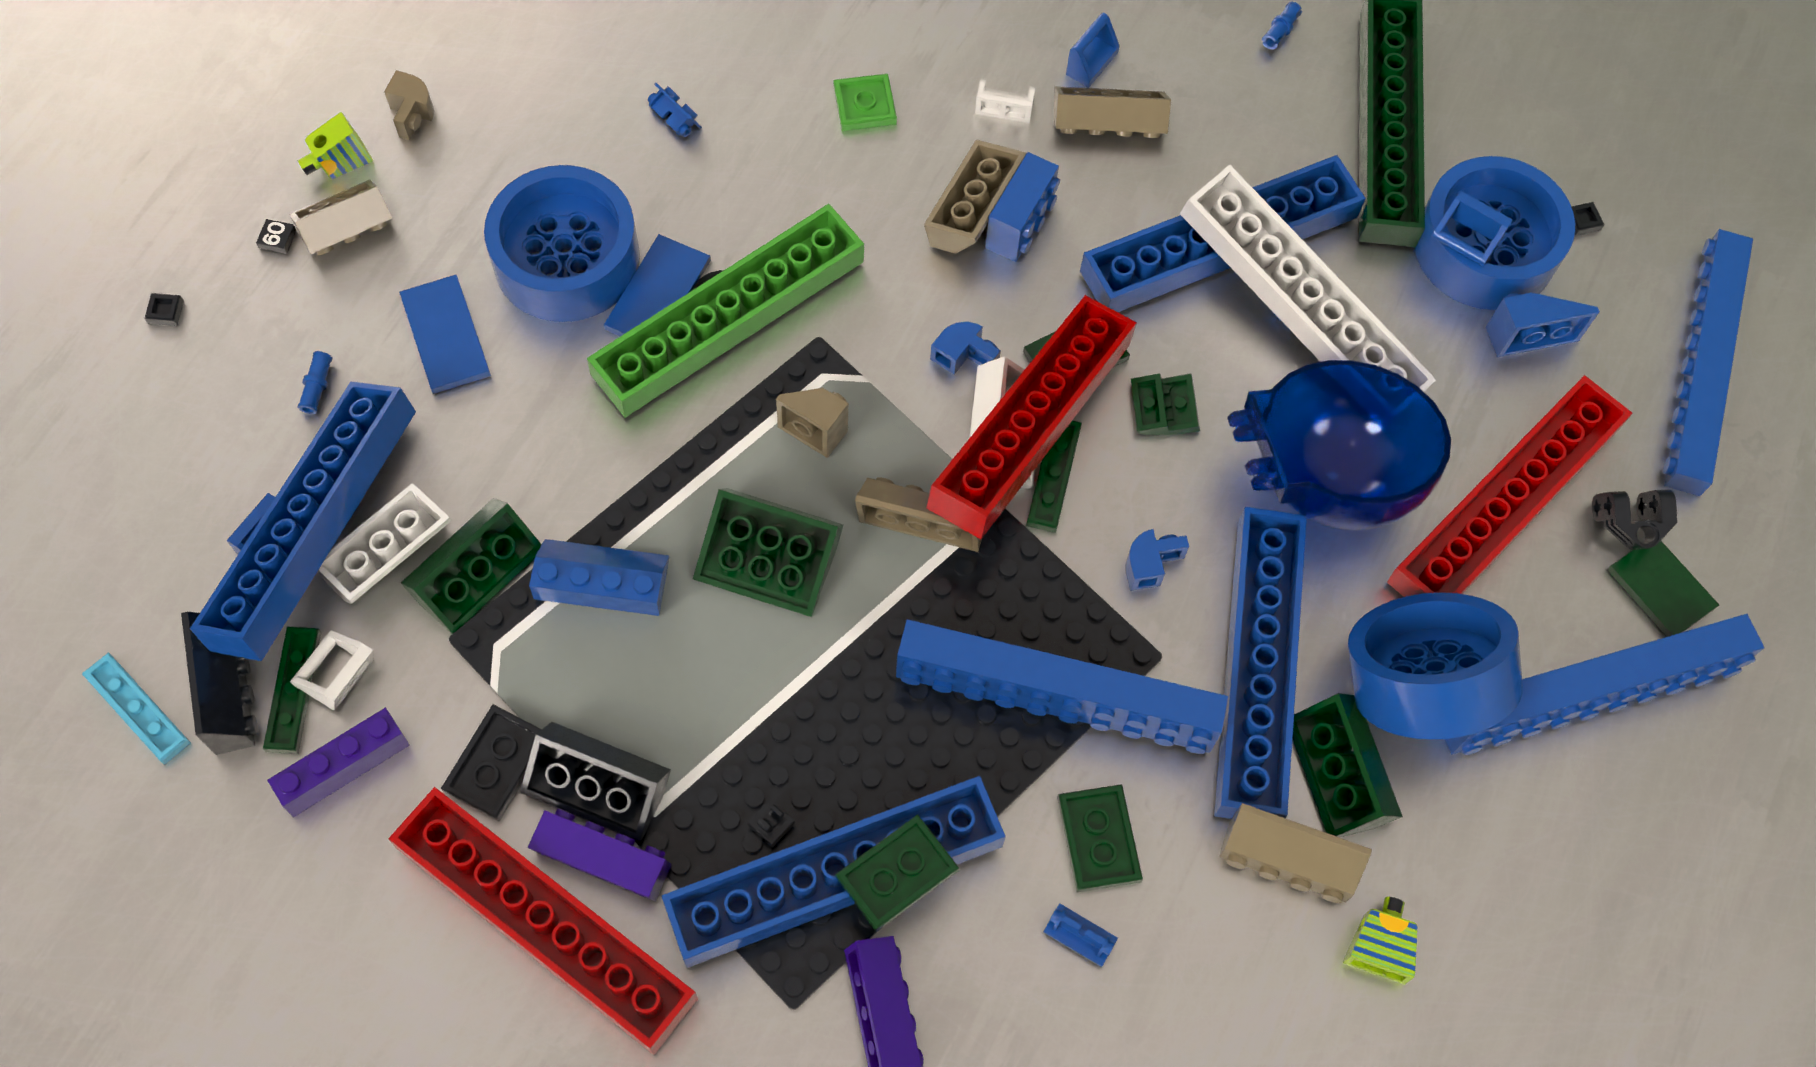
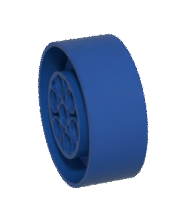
M1484 156L1469 159L1449 169L1437 182L1425 206V230L1418 244L1414 247L1415 254L1426 277L1445 295L1471 307L1496 310L1502 299L1509 294L1519 293L1521 295L1531 292L1540 294L1545 289L1572 246L1575 236L1574 213L1562 189L1548 175L1534 166L1516 159L1500 156ZM1460 191L1513 219L1505 235L1484 266L1431 237ZM1453 218L1444 228V231L1485 253L1492 240Z
M555 165L527 172L510 182L496 196L486 216L484 226L485 243L499 287L512 304L533 317L554 322H572L596 316L618 302L639 267V245L629 201L614 182L596 171L579 166Z
M1443 592L1406 596L1372 609L1357 621L1349 634L1348 648L1357 708L1365 719L1384 731L1415 739H1450L1467 736L1488 729L1501 722L1514 711L1521 700L1523 684L1518 627L1515 620L1506 610L1488 600L1466 594Z

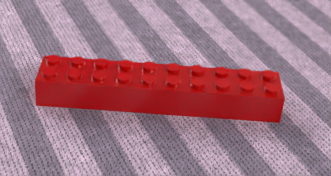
M1085 295L931 485L926 509L975 537L982 539L1127 350L1137 322Z
M1584 375L1399 564L1387 583L1403 597L1441 592L1463 594L1620 430L1633 413Z
M436 787L427 794L388 838L398 851L653 1055L656 1054L697 1002L698 997L693 989Z

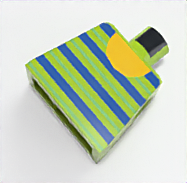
M342 112L306 136L305 142L311 153L297 160L306 175L322 167L330 179L337 178L373 162L363 141Z
M1385 897L1382 911L1370 909L1363 916L1343 963L1402 984L1412 980L1415 976L1418 927L1415 922L1402 918L1405 902L1395 897Z

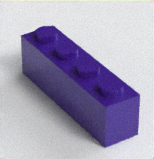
M385 707L267 781L283 808L294 818L407 748L410 744Z
M557 809L555 814L544 810L527 848L656 902L672 865L666 859H663L665 852L648 845L645 851L633 846L635 840L619 833L616 834L615 838L604 835V827L589 821L586 822L585 826L573 822L576 816L563 810Z
M894 936L855 941L844 952L868 1067H923V1054L917 1047L915 1037L916 1021L910 1013L907 1000L909 989L906 981L903 980L900 967L901 952L895 944Z

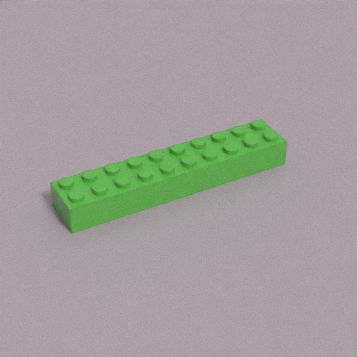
M828 203L589 356L587 362L590 375L626 418L863 263L864 243Z

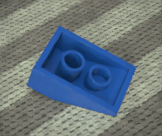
M1532 292L1521 295L1519 293H1512L1502 299L1485 328L1498 358L1579 342L1600 311L1596 306Z

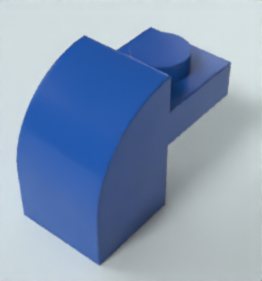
M958 322L945 328L932 343L930 360L955 375L967 358L981 365L1000 358L1001 350L990 340H983L981 338L983 326L972 322Z
M1153 529L1140 534L1131 545L1125 565L1130 591L1161 586L1165 576L1162 562L1185 558L1189 549L1187 536L1177 537L1174 534H1170L1156 540Z

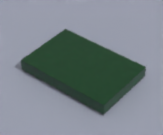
M1662 541L1652 548L1632 550L1607 569L1666 637L1686 631L1719 606L1718 602Z
M1122 784L1058 794L1057 799L1076 892L1142 882L1143 877Z
M917 814L835 874V877L877 932L957 873L959 867Z

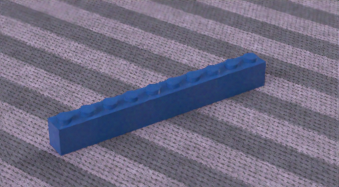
M1721 229L1717 231L1712 239L1708 238L1702 250V255H1705V261L1698 272V278L1701 279V283L1694 295V302H1697V306L1690 317L1689 325L1693 326L1685 344L1688 356L1684 359L1681 367V373L1684 374V378L1676 394V398H1679L1680 401L1672 416V423H1675V429L1668 440L1667 448L1671 449L1663 467V474H1666L1664 486L1696 496H1701L1713 483L1753 238Z

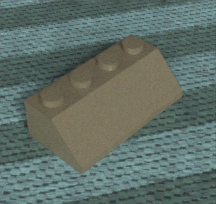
M1054 86V126L1056 129H1060V133L1076 134L1077 130H1088V134L1104 135L1105 131H1116L1117 136L1130 137L1133 132L1144 133L1143 136L1148 138H1160V134H1168L1171 99L1165 92Z
M975 140L924 223L930 247L956 254L975 244L986 227L991 212L1027 153Z
M878 477L876 480L867 478L856 496V509L859 522L975 552L979 551L982 539L975 537L926 509L930 493L924 492L918 486L906 485V487L895 485L886 478Z
M1242 803L1229 822L1219 857L1227 860L1226 863L1238 869L1248 867L1259 871L1258 875L1265 879H1281L1289 882L1290 886L1296 890L1303 892L1312 890L1323 894L1322 898L1329 902L1346 903L1357 889L1371 856L1372 849Z

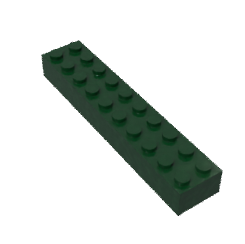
M1365 0L1360 12L1359 189L1366 200L1359 213V242L1416 247L1425 230L1422 0Z

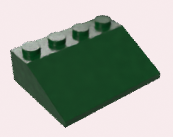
M729 488L719 489L693 580L812 617L835 556L844 524Z

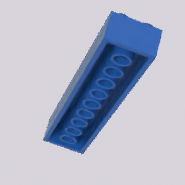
M1338 155L1252 187L1302 240L1358 218L1366 200ZM1180 215L1084 252L1080 273L1099 303L1116 312H1121L1231 267Z
M352 381L349 383L192 624L190 630L209 651L257 661L264 659L415 415L416 411L401 387Z
M1245 507L1238 521L1224 695L1228 696L1220 737L1214 817L1232 819L1242 803L1286 818L1288 815L1306 515Z
M1744 614L1522 679L1523 693L1521 700L1514 711L1501 722L1483 731L1467 736L1445 739L1451 755L1463 752L1465 756L1482 750V746L1492 743L1494 747L1501 746L1510 742L1513 736L1521 734L1523 738H1528L1540 733V728L1551 726L1552 729H1558L1568 725L1571 719L1580 717L1581 721H1585L1599 715V711L1604 709L1615 712L1627 707L1628 702L1637 700L1638 704H1642L1656 698L1658 693L1666 692L1667 695H1672L1686 688L1685 685L1694 683L1695 687H1699L1713 681L1715 676L1722 675L1724 679L1735 676L1742 672L1741 667L1755 662L1754 656L1765 647L1748 614Z
M908 619L906 620L897 655L896 677L901 678L902 682L909 685H919L922 683L930 685L934 690L942 693L955 691L963 693L966 698L980 701L983 698L992 700L1004 708L1017 706L1025 708L1029 713L1038 716L1046 714L1059 716L1061 721L1067 723H1077L1078 721L1088 723L1092 728L1100 731L1113 729L1121 731L1124 736L1139 739L1142 736L1154 739L1155 743L1162 746H1173V744L1186 747L1187 751L1195 754L1210 753L1222 733L1228 696Z
M977 776L661 895L686 968L855 904L836 879L835 874L917 814L957 865L1002 848L1006 836L981 777Z

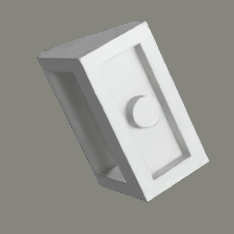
M330 630L290 682L298 689L335 711L372 663L373 649L362 642ZM335 645L340 646L353 655L327 689L308 681Z

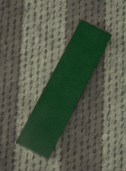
M1072 420L1042 459L1026 526L1056 533L1081 430V422Z
M289 626L286 628L263 745L265 752L299 754L310 695L295 687L290 681L318 647L321 638L319 628ZM314 673L308 679L309 682H312Z

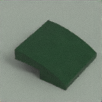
M1160 373L1131 378L1138 434L1171 435L1200 431L1191 373L1168 378H1161Z

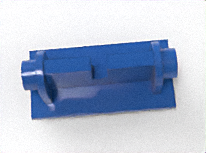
M654 84L659 91L652 93L648 97L649 107L663 120L671 112L672 114L665 122L678 136L687 137L691 133V127L694 124L700 129L702 128L695 120L698 115L686 103L681 107L677 103L680 97L669 86L663 89L659 84Z
M1060 903L1043 933L1100 967L1104 965L1118 937Z

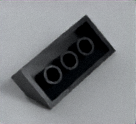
M181 613L195 735L215 755L255 746L254 734H258V724L255 715H251L250 704H254V694L251 685H247L246 675L250 674L249 660L247 658L209 651L190 630L200 613Z
M551 722L535 735L520 793L640 842L663 798L671 769Z

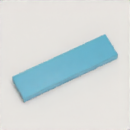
M109 652L82 673L164 765L191 744Z

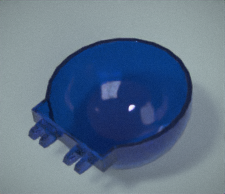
M1327 360L1305 365L1288 373L1272 389L1248 392L1244 410L1234 411L1227 417L1230 427H1236L1232 432L1235 441L1241 443L1243 441H1257L1260 449L1261 458L1251 459L1244 465L1247 474L1254 476L1250 480L1253 490H1275L1280 504L1287 503L1293 510L1315 523L1344 531H1364L1387 526L1415 511L1436 489L1450 459L1451 436L1447 421L1436 403L1417 385L1398 373L1374 364L1353 360Z

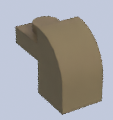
M396 70L384 93L390 109L398 111L393 119L398 136L410 140L414 131L419 129L422 119L432 121L434 108L425 83L414 75Z

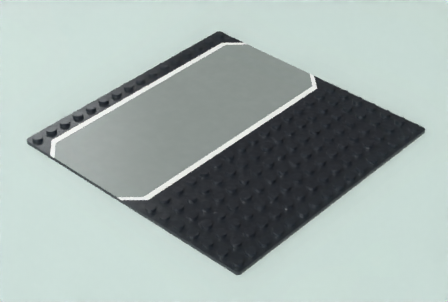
M821 337L813 339L566 541L669 555L659 616L535 600L529 587L532 570H530L449 638L451 645L519 718L540 729H543L551 722L557 723L671 769L663 798L643 839L640 842L635 840V843L644 851L648 845L665 852L663 859L672 864L667 878L678 889L977 776L981 777L996 815L999 817L1091 728L1088 723L1079 721L1077 723H1067L1061 721L1059 716L1050 714L1038 716L1029 713L1025 708L1017 706L1004 708L992 700L984 698L980 701L966 698L963 693L955 691L942 693L934 690L930 685L922 683L919 685H909L902 682L901 678L896 677L897 655L907 619L1146 676L1162 659L1160 651L1006 508L983 536L978 552L859 522L855 499L867 478L876 480V478L882 477L891 480L895 485L903 487L915 485L922 488L924 492L930 493L931 485L951 462L952 458ZM824 388L831 393H839L849 403L848 432L828 458L778 428L776 399L780 394ZM729 488L844 524L835 556L812 617L693 580L719 489ZM769 799L773 800L795 820V824L773 848L757 835L747 823ZM853 904L735 951L789 1009L796 1010L846 963L844 950L857 940L871 939L877 932L857 905Z

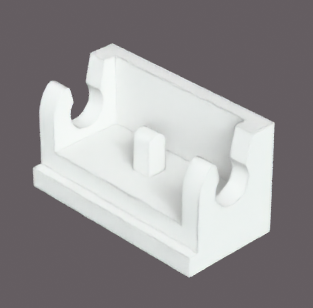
M980 79L975 114L1030 123L1036 88L1030 87L1029 95L986 88V79Z

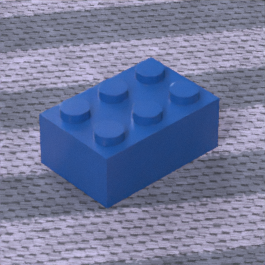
M1027 152L989 216L986 249L1014 262L1018 260L1021 253H1027L1032 243L1031 236L1033 232L1038 233L1045 220L1043 215L1046 210L1051 211L1056 203L1058 196L1055 195V192L1060 184V179L1057 178L1059 165Z

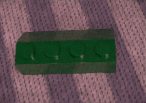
M493 498L408 575L401 584L421 607L453 634L535 558L542 544L508 503Z
M1338 693L1294 714L1293 741L1326 833L1340 838L1372 830L1403 817L1368 722L1358 710L1354 695Z

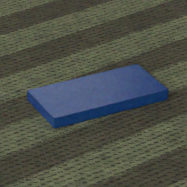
M658 234L604 323L605 330L622 336L691 292L708 267L711 256Z
M457 274L399 292L433 394L491 376Z

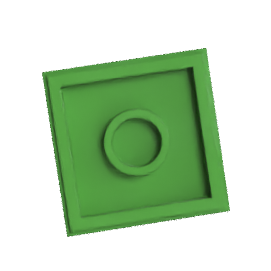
M888 74L833 80L842 131L897 125V116Z

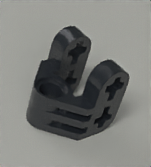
M1653 490L1638 495L1636 502L1637 514L1640 520L1646 521L1631 522L1630 499L1625 491L1596 494L1592 499L1594 520L1604 522V527L1631 550L1648 549L1656 546L1678 523L1676 497L1672 490ZM1639 528L1642 529L1645 534V540L1643 541V543L1640 542L1637 537V531Z

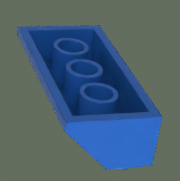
M544 539L535 556L529 587L535 600L659 616L670 557L669 555Z

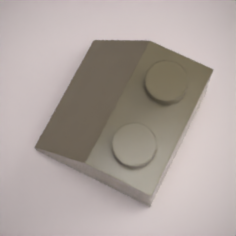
M824 388L780 394L776 399L778 428L826 458L829 457L848 432L849 403L839 393H831Z

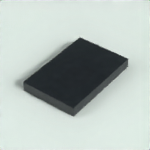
M492 704L442 785L441 790L499 821L523 782L535 735L542 729Z

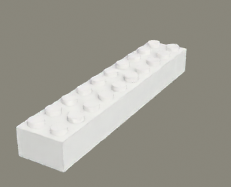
M1228 165L1188 199L1180 215L1383 428L1436 381L1432 374L1231 165Z

